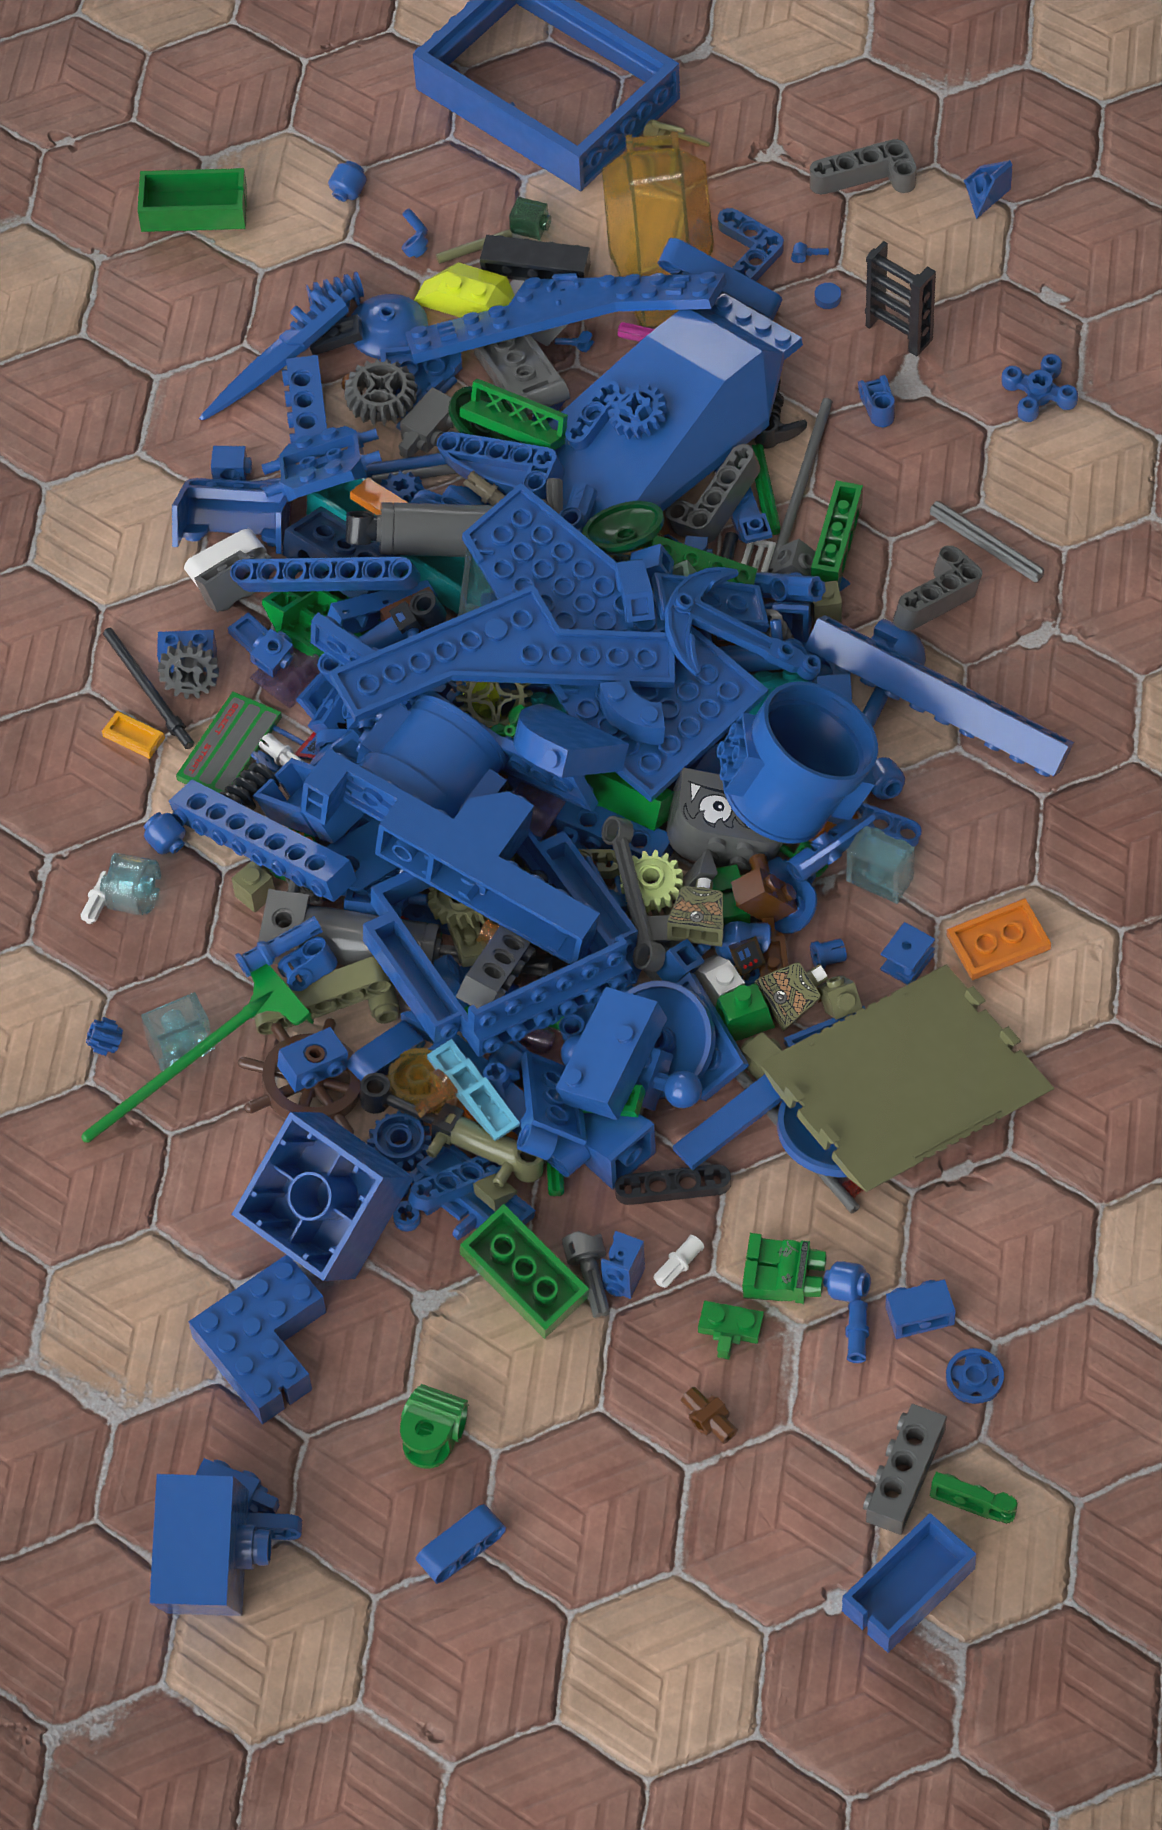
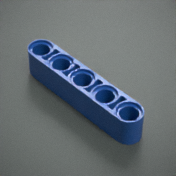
M677 238L668 239L658 261V265L672 275L702 274L709 271L715 274L725 273L727 283L719 296L725 293L772 321L783 300L776 292Z

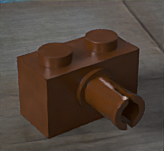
M755 854L750 857L749 863L751 864L752 871L731 882L736 906L761 921L762 918L774 917V923L796 912V892L789 883H785L770 873L767 855Z

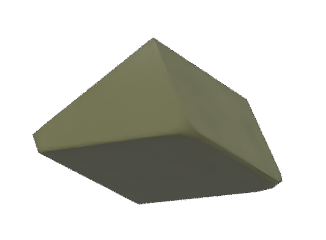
M497 1174L490 1175L473 1184L475 1195L494 1211H497L517 1194V1190L507 1182L503 1187L495 1186L493 1179Z

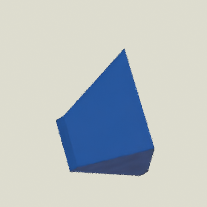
M1010 160L982 165L963 180L976 219L1011 190L1013 165Z

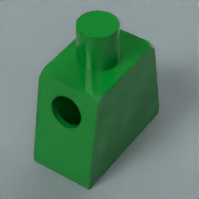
M757 984L749 986L739 985L734 991L718 997L715 1009L735 1042L775 1028L767 1004Z

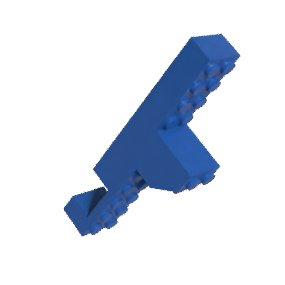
M330 749L326 751L304 781L300 812L317 822L326 825L341 803L345 801L381 822L379 824L375 849L377 856L568 964L581 960L592 945L600 913L591 905L577 901L570 897L566 891L552 887L545 883L538 875H531L519 868L515 862L510 861L529 833L534 805L525 797L515 795L510 791L472 797L466 801L453 819L445 811L433 808L420 797L410 795L401 790L394 782L385 781L375 775L369 768L361 767L350 761L344 754L336 753Z

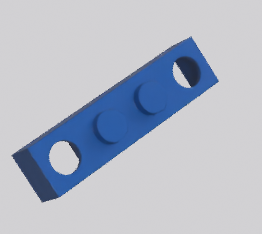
M424 580L420 581L415 588L410 590H383L331 603L327 616L334 618L345 631L354 634L373 629L379 625L381 620L378 621L377 619H381L380 609L424 588L430 587L436 597L438 595L429 581Z

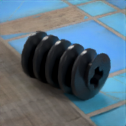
M252 763L248 770H244L241 776L235 778L233 784L226 786L225 791H221L220 794L254 810L256 804L253 801L255 799L253 795L269 779H273L278 787H280V783L268 767L262 763Z

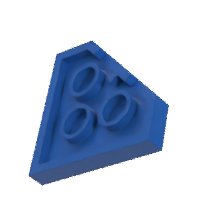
M409 346L380 349L381 362H385L387 358L391 361V364L399 361L401 367L407 366L409 373L413 374L415 384H417V400L413 407L432 387L439 390L462 369L461 352L414 364ZM400 388L396 390L395 396L401 392Z

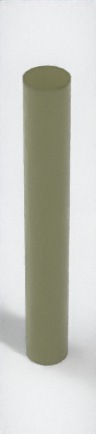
M510 229L493 234L494 236L500 235L513 238ZM485 237L437 253L438 263L441 264L482 250Z

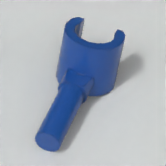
M798 242L793 247L791 260L795 263H803L806 260V255H828L829 249L807 248L806 244Z
M582 331L578 338H555L556 345L576 346L582 352H587L594 341L590 340L593 335L589 331Z

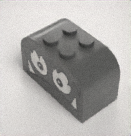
M682 768L672 790L674 794L667 823V836L675 852L686 859L697 861L706 850H710L716 865L731 866L737 864L739 870L752 871L749 859L753 855L765 854L768 857V861L778 856L784 843L758 834L739 819L726 799L720 774Z

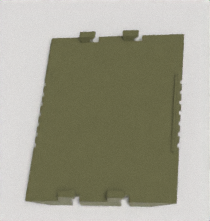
M947 964L891 993V996L879 999L880 1002L868 1005V1008L865 1010L862 1008L855 1015L851 1014L845 1017L844 1021L834 1023L831 1028L826 1027L821 1030V1033H815L759 1063L775 1091L790 1109L795 1107L797 1102L802 1105V1108L798 1109L797 1117L823 1149H829L831 1144L837 1147V1150L833 1151L832 1154L833 1161L850 1180L865 1192L923 1162V1158L932 1157L936 1154V1151H943L947 1148V1145L959 1142L958 1139L961 1137L964 1139L970 1136L972 1131L977 1132L981 1130L983 1125L988 1126L992 1124L994 1119H1001L1054 1089L1022 1050L1015 1053L1011 1051L1013 1046L1020 1043L1021 1040L1010 1027L1002 1029L986 1009L979 1013L977 1012L978 1006L986 1000L974 986L967 988Z

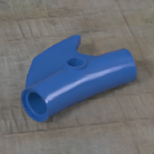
M872 814L861 823H858L853 818L851 820L844 819L827 833H822L810 844L811 848H804L786 861L785 864L789 874L795 881L802 883L825 865H830L842 856L844 851L862 838V829L877 818L875 814Z

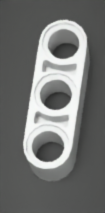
M243 529L189 558L184 565V569L196 584L194 577L239 550L248 556L253 555L255 557L266 553L267 550L251 529Z

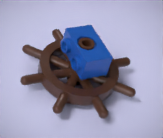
M326 1019L323 1029L315 1034H299L292 1037L288 1035L280 1023L275 1022L271 1026V1031L279 1041V1044L269 1052L265 1062L247 1057H241L238 1060L240 1068L262 1073L264 1095L246 1103L245 1111L252 1114L268 1106H271L277 1114L285 1119L290 1112H322L354 1134V1130L345 1116L352 1111L360 1098L361 1081L347 1068V1061L354 1052L341 1042L334 1033L336 1026L334 1019ZM347 1071L350 1083L331 1078ZM275 1077L286 1079L289 1084L278 1088ZM327 1090L344 1095L334 1102ZM296 1093H302L298 1104L288 1099V1097ZM317 1097L323 1106L310 1107L312 1098Z

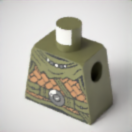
M699 878L696 880L695 887L684 886L680 889L668 918L667 939L676 941L688 939L691 943L722 947L723 893L718 890H712V880Z
M797 962L758 978L754 984L758 985L767 1007L782 1030L785 1031L819 1001L821 995L816 987L829 978L820 964L805 972L801 964Z

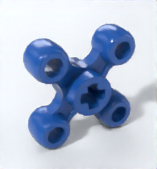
M1056 354L1045 355L1041 360L1040 370L1032 372L1029 376L1023 374L1022 370L1017 366H1008L1002 372L1001 382L1006 390L1016 391L1021 389L1027 394V397L1019 401L1017 407L1018 417L1024 422L1034 421L1038 417L1039 406L1047 404L1050 400L1055 401L1063 410H1071L1077 405L1078 391L1072 385L1059 387L1053 383V379L1057 378L1062 370V361Z

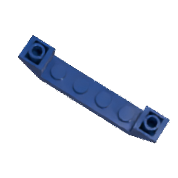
M722 464L714 470L715 474L718 472ZM750 486L730 516L735 531L739 536L738 539L745 544L772 538V532L765 513L760 514Z

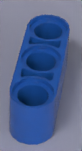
M405 1020L401 1021L357 1050L348 1059L347 1068L360 1081L370 1073H381L386 1076L416 1056L423 1049L426 1041Z
M486 1504L479 1505L427 1544L416 1556V1561L436 1584H440L499 1540L506 1531V1527Z

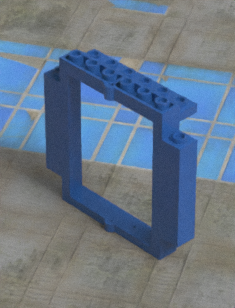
M529 829L528 836L516 852L530 872L533 870L544 871L549 879L548 884H554L556 889L566 891L570 897L581 903L591 905L600 913L594 941L588 949L591 955L479 1008H476L473 1004L468 1007V1014L391 906L432 886L404 871L371 887L370 904L379 917L363 924V942L434 1043L442 1039H450L460 1031L478 1057L486 1053H494L501 1046L511 1041H519L528 1033L538 1028L544 1029L549 1025L557 1023L563 1016L569 1017L578 1009L588 1004L594 1005L598 1003L605 987L623 991L630 985L632 968L626 961V955L636 947L638 930L565 831L539 842Z

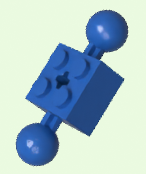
M582 1034L573 1035L563 1043L561 1059L565 1066ZM653 1047L635 1085H642L646 1090L641 1107L655 1111L661 1092H664L667 1101L674 1107L683 1109L695 1105L701 1097L702 1084L699 1078L690 1071L680 1070L668 1075L674 1055Z

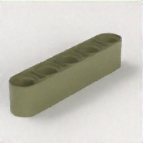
M373 956L333 970L302 991H291L308 1009L312 1018L315 1019L383 994L391 988V983ZM265 1011L254 1017L257 1032L263 1035L273 1034L271 1026L275 1022L280 1023L284 1029L296 1026L279 1012Z

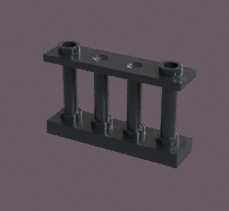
M883 241L876 249L873 248L866 257L865 326L870 329L880 319L908 336L909 340L908 352L917 357L933 340L936 271L927 266L920 274L914 275L887 259L888 243ZM887 271L910 284L911 290L889 278ZM886 289L907 300L910 307L888 295ZM886 306L908 318L909 324L886 311Z

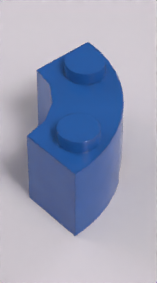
M629 680L600 683V707L605 718L614 728L617 727L634 741L654 745L664 744L665 722L661 702H650L639 697L632 690Z

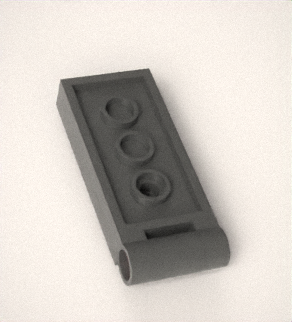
M531 334L473 349L474 355L497 387L547 407L570 399V393L565 381L557 373ZM506 400L507 403L509 404V406L511 407V409H512L513 412H514L515 410H514V408L512 407L511 403H510L508 400ZM528 408L523 409L526 415H530L533 413V411Z

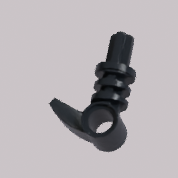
M781 379L779 380L769 420L770 426L754 438L755 443L761 444L764 449L773 448L778 443L791 440L807 428L806 419L788 424L780 422L781 408L784 404V397L779 393Z

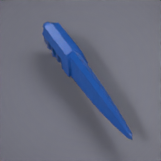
M314 289L310 297L317 305L312 304L307 314L298 306L293 307L290 314L298 322L293 321L290 324V330L283 332L278 340L245 368L208 406L199 419L206 420L236 402L286 366V359L296 358L301 352H305L349 313L346 304L355 297L353 292L347 289L339 296L330 289L328 296L325 297L318 289Z

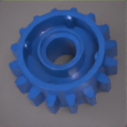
M397 1111L395 1114H385V1118L381 1121H375V1129H369L370 1139L367 1140V1144L406 1172L413 1171L417 1164L425 1156H428L426 1150L432 1142L429 1126H424L423 1121ZM397 1141H405V1143L401 1145L394 1144Z

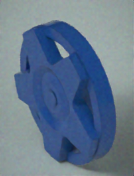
M972 1348L957 1353L949 1361L946 1369V1383L949 1390L958 1400L964 1403L979 1404L991 1401L1000 1392L1004 1381V1371L1000 1361L992 1353L982 1349ZM966 1357L964 1365H955L959 1360ZM980 1357L986 1358L992 1363L983 1364ZM999 1376L998 1383L994 1387L991 1381ZM952 1380L959 1383L958 1389L954 1386Z

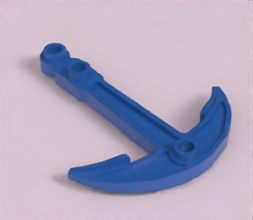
M713 567L700 570L688 575L671 594L665 609V633L672 651L678 660L694 676L699 675L701 671L695 652L694 634L689 635L691 625L762 656L766 661L790 673L797 672L805 680H813L821 671V661L817 656L812 654L804 655L802 650L794 647L791 643L784 642L778 638H771L701 600L703 593L707 595L718 585L737 577V569Z

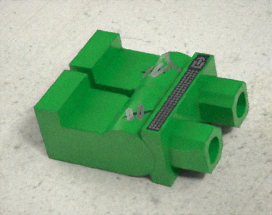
M750 1233L742 1282L743 1298L773 1301L795 1300V1303L804 1304L805 1297L822 1296L823 1277L808 1276L809 1270L825 1271L826 1251L811 1249L810 1241L773 1240L762 1238V1234Z

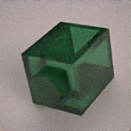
M518 196L509 215L511 232L540 240L544 230L548 231L551 224V215H548V204Z

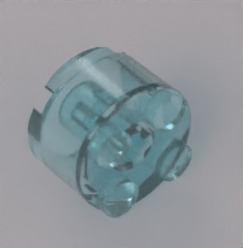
M114 853L111 857L108 873L103 875L100 881V891L105 893L107 908L135 915L149 914L154 908L160 889L155 888L156 879H161L160 866L156 860Z

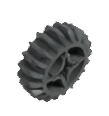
M376 358L375 363H370L366 360L365 367L357 365L356 372H350L349 380H346L345 400L347 401L349 411H353L355 418L361 417L363 423L371 420L373 426L377 422H382L385 426L387 421L391 420L396 424L397 417L404 418L406 412H410L413 404L416 403L417 384H415V378L412 373H409L407 366L401 367L399 361L391 364L388 358L385 362H380ZM366 387V393L361 395V392ZM400 388L401 392L395 396L396 390Z

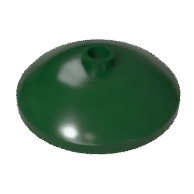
M472 386L463 387L453 394L449 401L448 411L451 421L459 433L520 443V441L459 417L460 407L471 401ZM481 390L480 400L491 403L492 400L487 392ZM502 399L501 402L506 410L513 412L507 401Z
M647 501L624 502L595 514L583 527L582 534L606 554H623L635 551L653 540L662 529L665 518L662 509L654 503Z

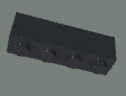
M486 235L480 256L482 270L506 276L511 280L521 281L532 277L553 279L552 276L554 274L576 273L577 278H588L591 265L590 247L510 238L500 235Z

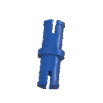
M861 1300L851 1301L848 1305L849 1325L845 1327V1335L848 1338L847 1360L852 1363L865 1362L867 1356L866 1338L869 1337V1327L867 1326L868 1304Z

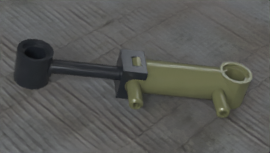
M370 1073L362 1079L360 1083V1103L362 1108L368 1113L379 1114L390 1106L432 1125V1142L426 1150L428 1156L435 1158L443 1146L450 1149L452 1144L502 1166L493 1179V1183L497 1187H503L513 1171L517 1179L527 1183L534 1182L542 1176L543 1159L518 1150L517 1140L506 1135L494 1141L479 1123L464 1117V1110L445 1102L437 1115L392 1095L390 1081L381 1073Z

